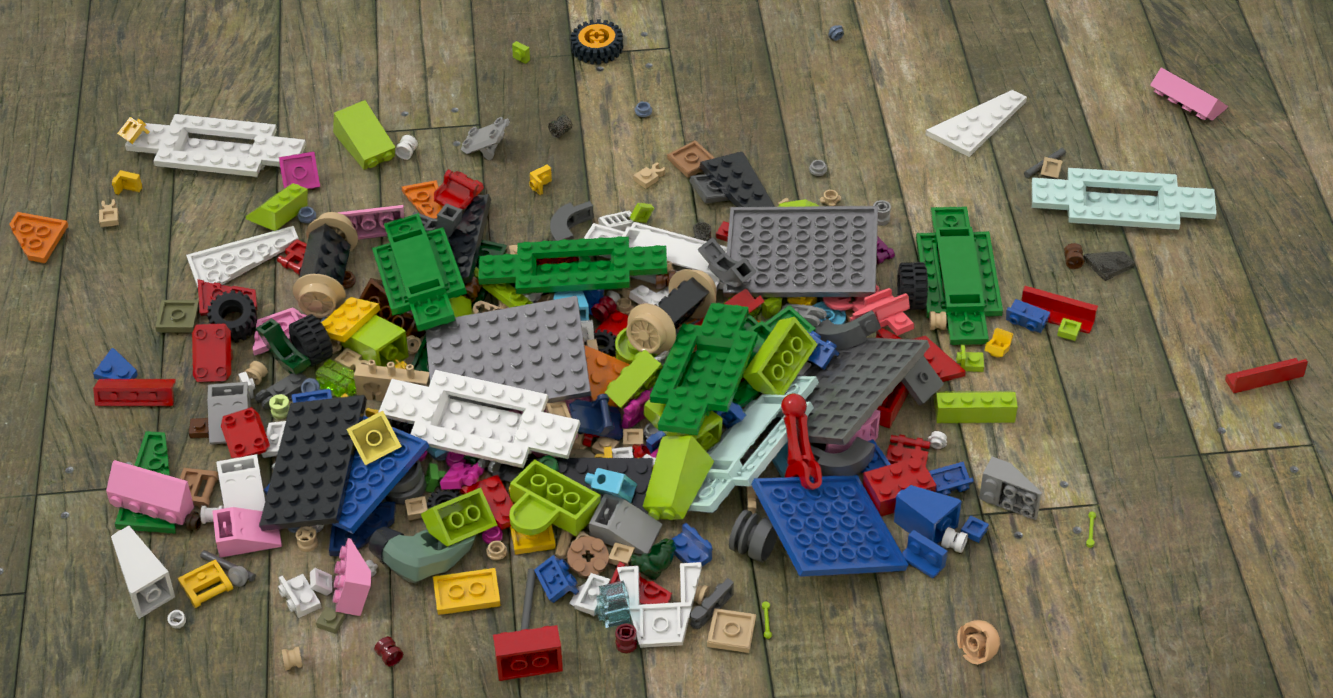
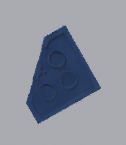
M381 502L353 534L332 525L329 555L339 556L341 547L346 545L348 538L352 540L357 550H359L369 542L377 529L383 526L390 527L394 524L396 503Z

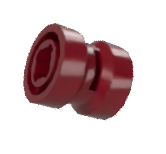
M603 296L599 300V304H595L591 308V313L598 321L604 322L609 317V314L617 310V305L609 296Z
M627 623L619 625L615 631L616 648L621 653H631L637 647L636 629L633 625Z
M389 636L380 639L374 647V651L378 656L382 657V661L387 667L398 664L404 655L403 651L396 646V642Z

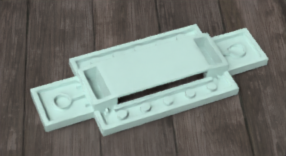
M1068 168V180L1032 178V208L1067 210L1069 223L1179 230L1180 217L1216 218L1214 189L1178 187L1176 174ZM1086 186L1158 191V195L1086 192Z
M796 376L784 395L762 394L757 400L747 404L743 409V412L746 414L744 419L731 428L726 429L721 435V441L707 452L714 460V463L688 511L713 513L729 495L734 486H751L754 478L759 477L788 441L784 423L785 415L781 410L782 400L792 393L799 394L806 399L819 383L816 376ZM806 402L807 409L805 414L807 417L814 409L811 402ZM776 417H781L782 419L742 466L740 458L755 443V440L766 429L767 425Z

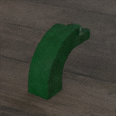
M271 318L256 328L271 354L290 375L292 373L295 375L302 373L311 365L309 359L292 345L277 321Z

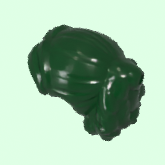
M665 538L659 543L654 544L651 547L650 553H643L641 556L631 555V565L638 566L639 573H643L652 580H656L673 560L674 551L676 550L674 540Z

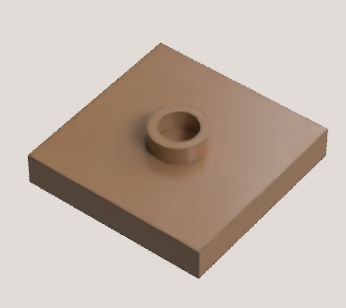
M696 140L667 154V159L687 178L702 171L699 168L701 161L714 158Z

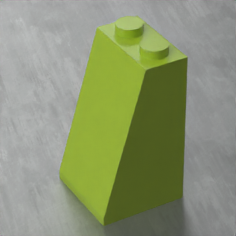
M365 100L334 112L333 133L363 170L373 168L377 164L390 161L395 157V145Z
M374 315L346 342H341L345 349L349 348L362 355V360H374L376 366L387 367L389 362L396 364L395 359L401 362L409 357L406 331L377 315Z
M649 399L644 405V416L658 429V422L666 404L651 403ZM712 410L709 416H705L698 435H692L705 451L721 441L723 419ZM663 431L666 436H691L690 434Z
M692 435L663 436L643 503V508L648 512V515L656 520L683 519L714 463V460Z

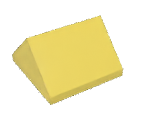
M384 411L347 429L365 465L402 447Z

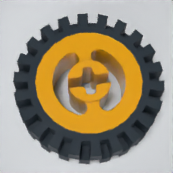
M597 19L596 23L590 20V24L585 21L583 26L579 24L571 33L572 53H574L575 57H578V60L581 61L583 59L584 63L590 60V64H594V61H597L598 65L601 64V61L608 63V59L613 61L615 60L614 57H619V53H622L624 47L622 30L617 24L614 25L613 22L608 24V20H604L603 23H601V19Z

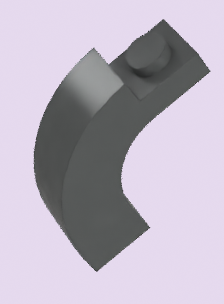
M588 201L573 207L570 202L559 208L552 216L550 222L551 241L574 240L570 229L577 224L594 218L593 204Z
M446 203L437 214V219L420 213L419 215L426 232L444 227L448 239L461 223L462 209Z
M713 237L698 248L699 253L708 262L709 265L707 267L711 272L730 286L738 287L756 273V270L745 257L739 262L733 260Z
M871 310L845 324H834L827 318L815 327V332L821 336L822 341L826 342L829 340L837 346L836 350H841L867 341L866 337L881 329L875 313Z
M856 437L849 449L841 453H827L810 445L814 459L821 467L822 476H854L869 465L874 457L875 444Z

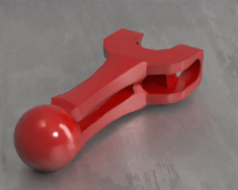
M792 393L784 397L781 403V410L785 415L784 423L788 438V467L785 477H800L801 484L805 489L815 490L822 484L821 467L815 461L810 447L807 415L805 414L807 403L801 395ZM809 476H812L814 479V484L810 482Z

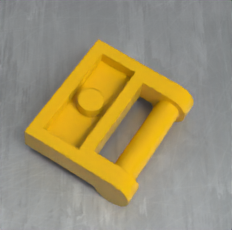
M216 559L178 578L179 584L194 608L201 606L202 602L224 591L229 592L233 590L230 580ZM219 581L222 583L198 596L195 594Z

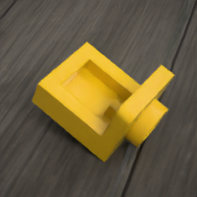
M120 170L112 180V186L117 195L123 189L140 192L143 188L139 174Z
M996 328L992 339L986 344L984 351L989 352L994 357H1003L1010 349L1013 333Z

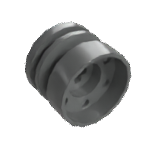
M745 509L738 516L729 538V549L735 552L738 551L742 555L748 551L750 558L763 563L770 556L778 534L769 518L765 517L760 521V516L757 513L752 514L751 511Z

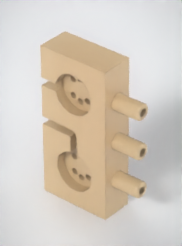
M369 360L368 365L357 364L354 373L357 395H365L367 400H373L374 395H376V401L383 402L392 379L427 387L430 385L429 372L416 371L412 364L407 365L406 369L395 368L393 362L387 363V367L376 366L374 360Z

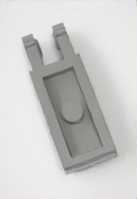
M786 303L780 310L782 311L790 305L815 327L820 324L819 319H824L827 316V312L824 309L808 305Z

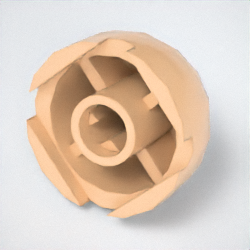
M974 620L965 623L964 626L959 628L957 644L959 649L962 648L967 654L963 655L964 658L970 663L978 665L991 660L997 654L1000 647V637L995 627L989 622Z

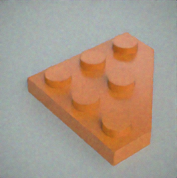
M17 212L9 224L27 259L40 263L47 262L68 228V222L65 220Z
M584 345L591 390L590 398L593 402L597 399L598 395L606 394L604 392L607 390L609 383L616 380L620 376L622 369L630 364ZM609 397L608 405L617 408L618 405Z

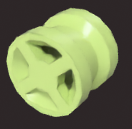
M282 394L273 396L269 401L272 416L275 419L287 418L290 408L288 397Z

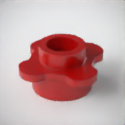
M637 444L633 445L634 458H643L646 454L651 455L649 449L644 444L639 446Z

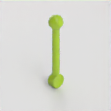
M1093 511L1088 514L1090 525L1089 539L1086 541V546L1092 548L1095 544L1093 540V527L1096 513Z
M765 601L762 603L765 617L764 637L770 639L772 637L768 613L770 603Z

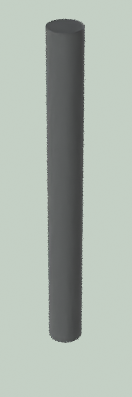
M533 568L528 569L521 630L529 629L536 576Z

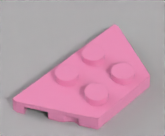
M292 307L258 319L256 328L272 318L280 324L291 342L289 325L307 315L301 314ZM256 331L253 346L254 356L269 351Z

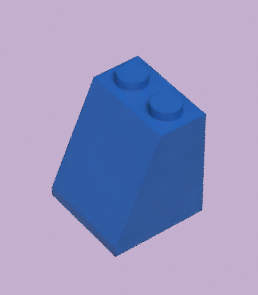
M910 485L905 490L899 491L896 495L894 522L909 534L915 530L938 544L942 541L948 527L954 530L958 527L961 500Z

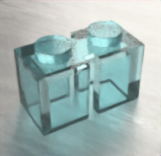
M624 581L599 586V595L596 596L599 607L597 608L599 621L603 620L605 628L630 623L629 595Z

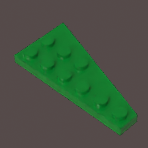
M145 432L134 466L170 476L167 438L164 432ZM120 507L115 521L116 529L120 530L130 526L134 531L176 534L175 523H169L160 518H152L143 513H135Z

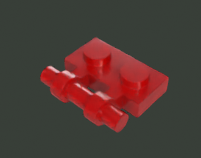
M296 239L285 249L287 256H279L277 262L282 264V267L290 268L300 275L307 244Z
M899 434V436L891 435L890 443H896L897 446L889 445L886 458L890 464L920 456L926 466L928 451H922L921 449H930V441H924L923 438L919 437L917 439L905 437L906 435ZM904 445L913 446L915 449L905 448Z

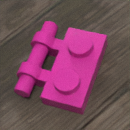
M653 387L643 391L639 398L631 400L628 406L624 408L625 413L623 414L621 425L624 429L632 428L645 418L644 405L650 399Z
M463 462L455 463L441 480V489H461L463 485L471 486L478 481L479 476L484 472V468L479 467L478 463H475L473 466Z

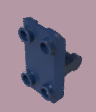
M607 394L598 395L597 399L593 402L576 399L569 404L571 418L580 421L578 434L587 433L614 440L623 439L621 414L618 408L608 405L609 396Z

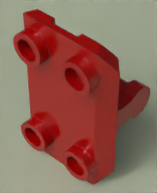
M448 169L444 175L443 183L434 192V202L442 206L447 203L463 210L484 189L483 183L467 177L462 172H453Z
M200 324L195 326L192 332L193 377L197 382L226 381L231 375L233 349H231V331L226 324Z
M252 407L223 416L221 428L231 458L262 454L269 449L270 443L260 415Z

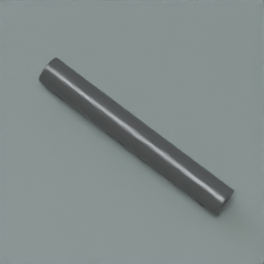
M1061 148L1048 156V158L1058 159L1066 154V151ZM1044 160L1026 170L1024 176L1029 178L1041 170Z
M203 550L201 552V558L209 562L216 559L220 567L228 571L232 567L237 566L208 551ZM247 570V580L254 581L256 574Z

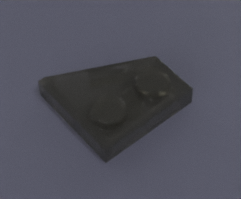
M1124 251L1083 255L1084 262L1104 281L1120 275L1135 266V261Z

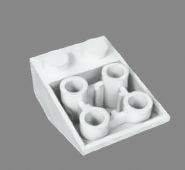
M257 454L217 461L224 509L236 507L263 511L265 497Z

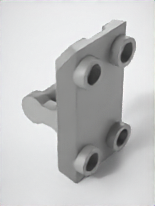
M499 117L495 120L494 124L481 129H477V127L471 128L466 140L462 143L461 150L466 154L480 150L485 159L492 160L498 143L504 137V130L510 123L509 119L504 120L502 117Z

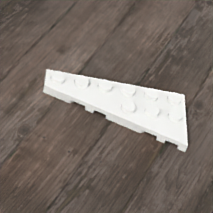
M1011 90L927 129L925 135L970 157L1026 103L1027 97Z
M294 226L186 256L197 288V279L223 285L282 253L298 239Z

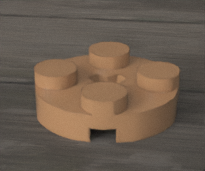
M584 536L574 540L567 553V563L570 569L577 576L586 579L589 578L591 573L600 575L606 568L609 560V553L604 542L599 538ZM585 553H590L594 558H591L590 562H586V559L582 558Z

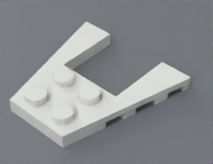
M701 562L680 563L681 602L640 605L639 567H617L640 648L683 645L702 569Z

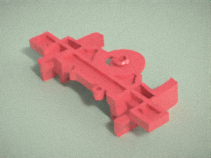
M876 285L875 294L868 297H854L855 300L851 304L849 302L852 297H823L825 305L831 309H852L855 313L852 314L853 317H850V322L872 310L881 328L888 325L897 336L914 329V323L903 312L910 308L909 296L906 293L894 297L890 288L880 291V288Z

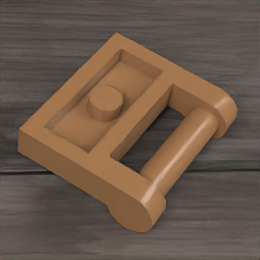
M183 468L180 479L188 481L193 505L198 506L200 509L202 506L209 508L211 493L215 483L219 480L218 473L210 470ZM202 480H207L202 497H198L197 494Z

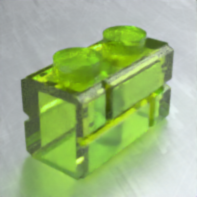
M330 359L315 373L320 388L323 390L331 389L337 397H341L345 393L348 396H353L356 392L355 372Z

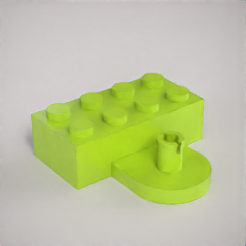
M533 460L510 483V499L515 502L510 509V524L517 532L531 536L545 531L553 523L577 536L590 523L601 502V495L539 461Z

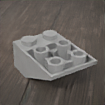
M248 382L208 385L207 401L210 445L226 443L221 428L223 416L251 408Z
M992 456L983 472L979 499L1002 507L1005 510L1021 514L1024 517L1037 520L1042 492L1011 463Z
M604 494L589 523L591 537L599 538L605 544L612 546L616 542L635 547V553L638 554L650 552L662 528V523L625 499L609 494Z

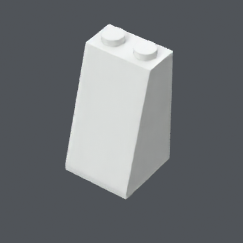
M130 526L119 530L111 536L125 583L139 619L175 598L169 572Z

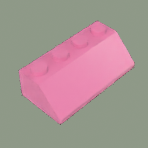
M1160 68L1150 85L1155 88L1153 92L1162 97L1164 94L1169 96L1168 100L1176 105L1180 102L1183 104L1182 108L1190 113L1192 110L1196 111V116L1204 121L1206 118L1211 121L1214 120L1228 107L1217 98L1163 68Z
M403 205L338 212L350 219L353 228L357 232L358 239L387 236L384 223L405 217Z
M116 460L113 461L106 489L110 504L115 507L129 509L135 513H143L152 518H160L169 523L184 524L186 516L194 508L188 481Z

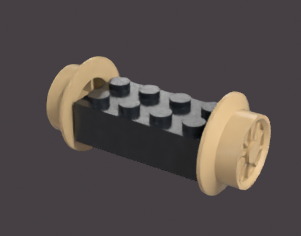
M337 212L324 213L309 224L306 231L308 241L299 279L293 286V295L298 301L299 308L305 314H313L317 318L330 316L335 309H338L345 302L346 293L342 286L349 253L358 243V235L350 219Z
M684 269L675 273L669 282V295L667 297L664 296L658 305L640 304L629 313L626 332L632 346L638 351L646 349L649 353L661 354L671 349L676 340V329L690 317L704 318L711 303H716L717 289L713 279L700 270Z

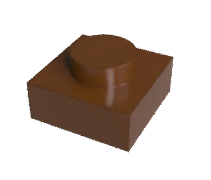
M208 418L190 419V439L209 438Z

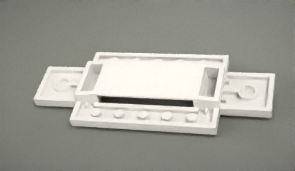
M175 114L170 126L145 123L147 124L145 128L150 131L149 134L142 131L133 144L128 141L125 144L126 151L156 154L154 159L155 166L258 177L260 170H264L265 165L280 167L279 157L302 154L306 141L303 139L275 137L277 131L275 124ZM188 133L254 139L255 141L254 144L196 139L189 138Z
M634 222L631 227H627L625 232L593 223L584 239L629 236V247L666 245L667 261L677 266L703 271L713 279L717 290L718 288L724 289V282L711 272L707 267L709 265L708 262L698 251V248L707 241ZM720 245L727 253V247ZM599 255L611 259V255ZM656 275L630 276L656 284Z
M435 370L429 387L392 379L379 412L384 411L388 419L414 424L411 435L426 440L429 447L524 468L528 454H531L532 451L568 459L580 426V421L577 419L545 413L544 410L548 401L547 394ZM449 395L523 411V414L450 399Z

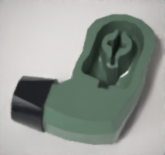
M383 526L373 533L368 546L370 552L382 564L388 565L402 579L417 583L431 575L446 572L469 552L474 544L476 535L447 547L432 536L427 529L414 536H405L403 533Z

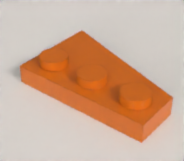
M437 180L401 187L403 194L420 214L437 219V214L444 207L434 202V192L439 188Z

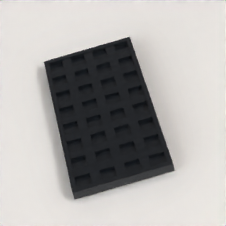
M365 395L290 404L259 523L262 531L339 523L356 447L347 429L363 420L367 403Z

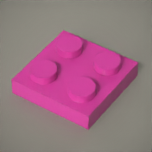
M314 152L279 157L284 188L292 183L306 189L320 188Z

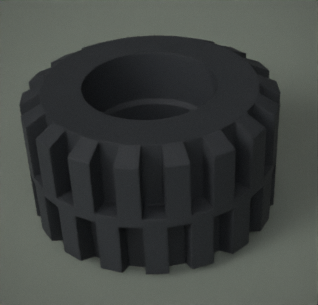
M924 262L900 263L898 267L897 296L905 293L909 296V309H925L927 304L928 277Z
M231 290L230 293L225 291L223 295L220 296L218 294L215 296L216 300L212 299L210 302L211 306H208L207 309L209 323L226 324L231 331V340H234L235 343L239 342V339L246 340V336H251L253 334L252 330H256L258 320L253 300L247 294L243 295V292L235 293V290ZM239 312L242 314L235 321L224 320V317L229 313Z
M313 314L305 316L289 325L291 342L301 354L309 359L311 365L308 367H313L332 357L333 348L330 337L323 324Z

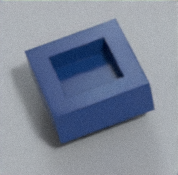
M663 431L652 434L646 440V446L651 454L659 448L662 437L666 436Z
M970 516L962 527L961 532L967 533L969 539L979 543L987 532L989 524Z

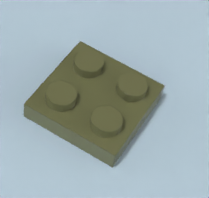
M161 300L155 326L156 332L192 333L198 318L199 300Z

